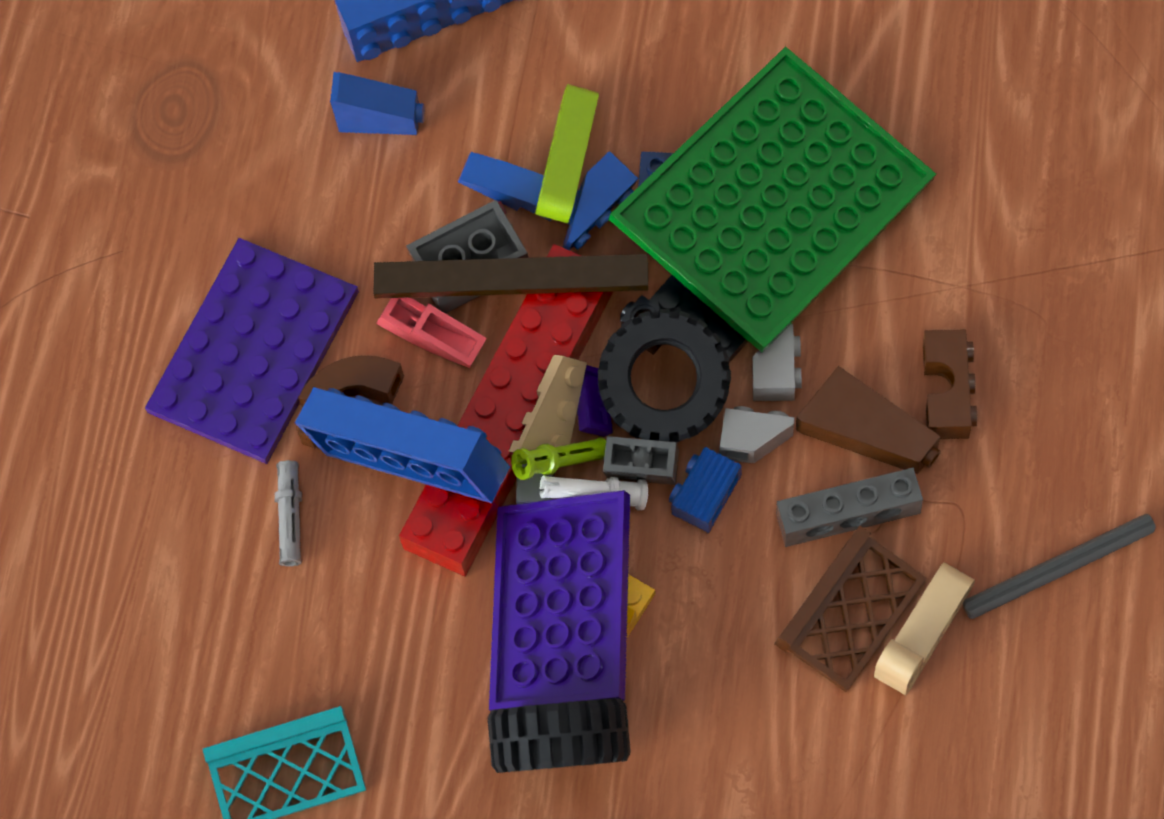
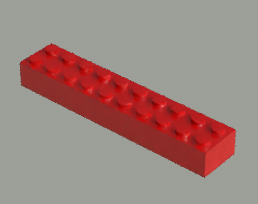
M553 244L547 257L582 256ZM614 291L526 295L457 425L465 429L468 426H474L487 434L486 439L491 445L497 447L502 452L501 456L508 463L510 469L492 503L426 484L399 534L404 550L466 577L497 517L498 507L503 506L517 479L511 465L513 452H510L509 449L514 440L519 441L525 428L522 421L527 412L532 413L538 401L537 389L553 355L579 359Z

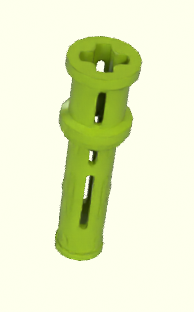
M600 437L594 440L558 447L547 443L539 445L534 450L516 449L511 458L512 469L517 478L526 480L530 479L533 474H554L559 467L598 459L603 460L606 440Z

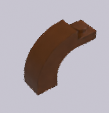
M376 356L348 357L326 366L315 374L305 385L298 398L303 408L313 387L326 391L329 388H334L348 397L355 398L356 395H360L381 403L393 404L404 374L401 364L389 359ZM296 425V430L302 444L315 449L317 445Z

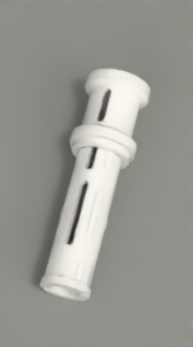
M543 475L540 481V489H544V491H540L541 498L561 499L625 490L630 494V506H634L636 510L640 511L645 509L648 499V484L645 479L629 482L619 481L617 477H610L605 481Z

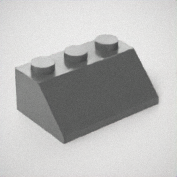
M497 200L406 245L413 261L529 258L528 252ZM481 295L431 298L437 309L448 313Z

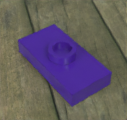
M586 365L577 408L579 431L606 437L612 434L613 431L611 416L607 413L599 393V368Z

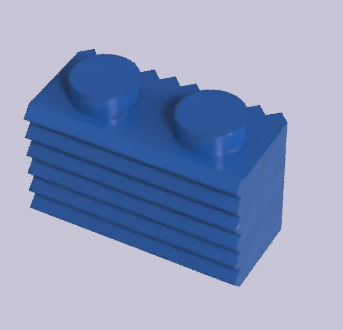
M704 447L700 456L694 454L691 457L685 470L689 475L683 485L680 483L675 485L670 494L669 502L672 503V515L709 533L741 478L742 465L722 456L720 453H716L714 450H710L708 447Z

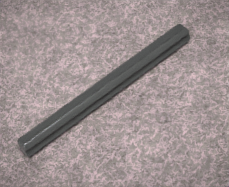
M1143 514L964 600V611L970 619L979 617L1154 533L1156 525L1149 514Z

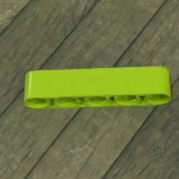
M567 84L556 122L535 215L568 224L575 202L598 102V92Z

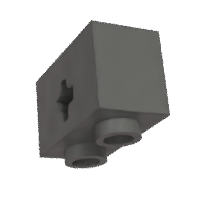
M607 436L603 472L606 478L617 477L618 480L626 481L645 479L647 483L676 485L680 451L676 442Z

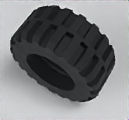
M659 309L658 312L650 313L647 311L639 314L638 317L632 320H627L609 338L599 363V393L607 413L629 435L637 439L678 443L698 435L721 412L727 400L731 382L729 358L727 351H724L721 345L720 338L707 327L706 323L700 319L696 320L690 317V314L682 311L677 313L670 312V309ZM656 345H671L683 350L691 358L696 368L697 382L693 394L684 404L669 410L655 409L643 403L636 395L631 382V372L636 359L645 350Z
M621 698L491 710L487 718L491 765L496 773L627 761L631 754L627 706Z

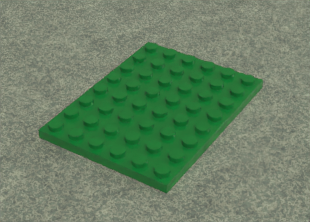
M785 46L610 213L609 220L763 353L934 180L936 173Z

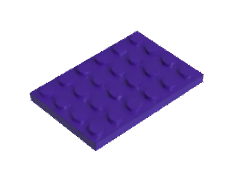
M238 238L145 406L147 413L268 464L300 404L298 398L300 393L316 374L359 293L358 287Z
M625 490L498 507L489 693L490 711L512 707L621 698L625 701L630 494Z

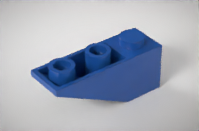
M610 151L587 172L580 184L563 248L571 250L574 247L578 251L591 238L588 232L595 225L599 229L602 228L609 221L610 213H612L611 210L617 204L620 205L634 192L632 188L639 178Z

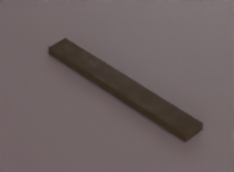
M648 254L374 262L373 294L375 299L648 290Z

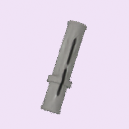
M287 460L276 464L278 491L275 492V502L278 503L279 565L290 567L298 566L302 563L299 502L302 501V492L299 491L298 482L299 463Z

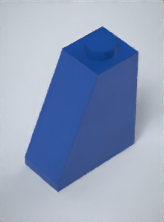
M341 72L333 73L330 103L339 132L417 135L418 123H424L425 106L424 103H419L416 90Z

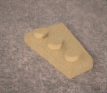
M553 355L537 389L538 401L532 413H526L522 424L525 426L519 441H513L509 449L510 452L521 448L534 450L539 445L547 443L554 447L571 443L587 362Z

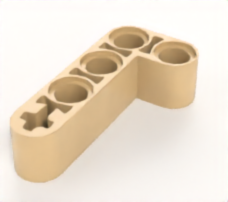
M943 562L896 639H891L876 664L874 677L906 696L958 613L964 600H966L975 583V579Z

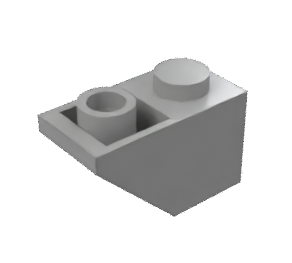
M790 324L763 353L758 351L753 356V401H794L795 389L802 388L801 368L794 367V357H801L800 336H794L793 324Z
M737 406L733 409L725 408L719 446L720 454L733 461L756 463L793 437L795 417H789L788 414L781 411H770L768 414L754 412L753 409L744 406Z

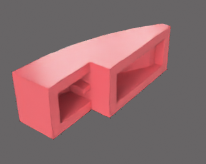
M391 298L376 322L377 325L402 339L468 368L471 367L487 339L428 303L427 306H424L413 298Z

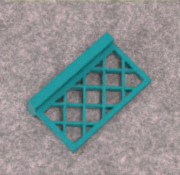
M339 706L203 748V754L206 763H208L223 819H232L230 808L236 797L254 805L247 819H277L367 791L344 709ZM342 731L345 746L338 758L320 749L327 735ZM320 738L316 746L308 742ZM301 743L313 749L304 768L286 760L292 747ZM285 749L281 757L273 753ZM318 752L336 762L326 781L308 772ZM347 752L351 765L342 761ZM266 754L279 760L269 779L251 770L258 757ZM251 759L247 767L239 764L240 762ZM283 763L301 772L291 791L274 783ZM340 764L353 771L357 783L356 786L342 790L330 783ZM234 765L244 771L234 790L222 784L218 769ZM249 774L266 782L257 802L239 793ZM306 775L324 784L318 796L311 800H306L296 794ZM271 786L289 795L282 809L272 811L261 805ZM328 787L337 791L324 795ZM224 790L232 793L228 802L226 800ZM293 798L301 801V803L289 806ZM259 808L267 812L266 814L254 817Z

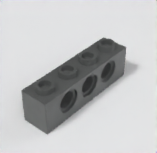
M909 468L777 501L776 517L784 545L789 547L853 531L859 526L865 528L921 514L923 497L914 468Z

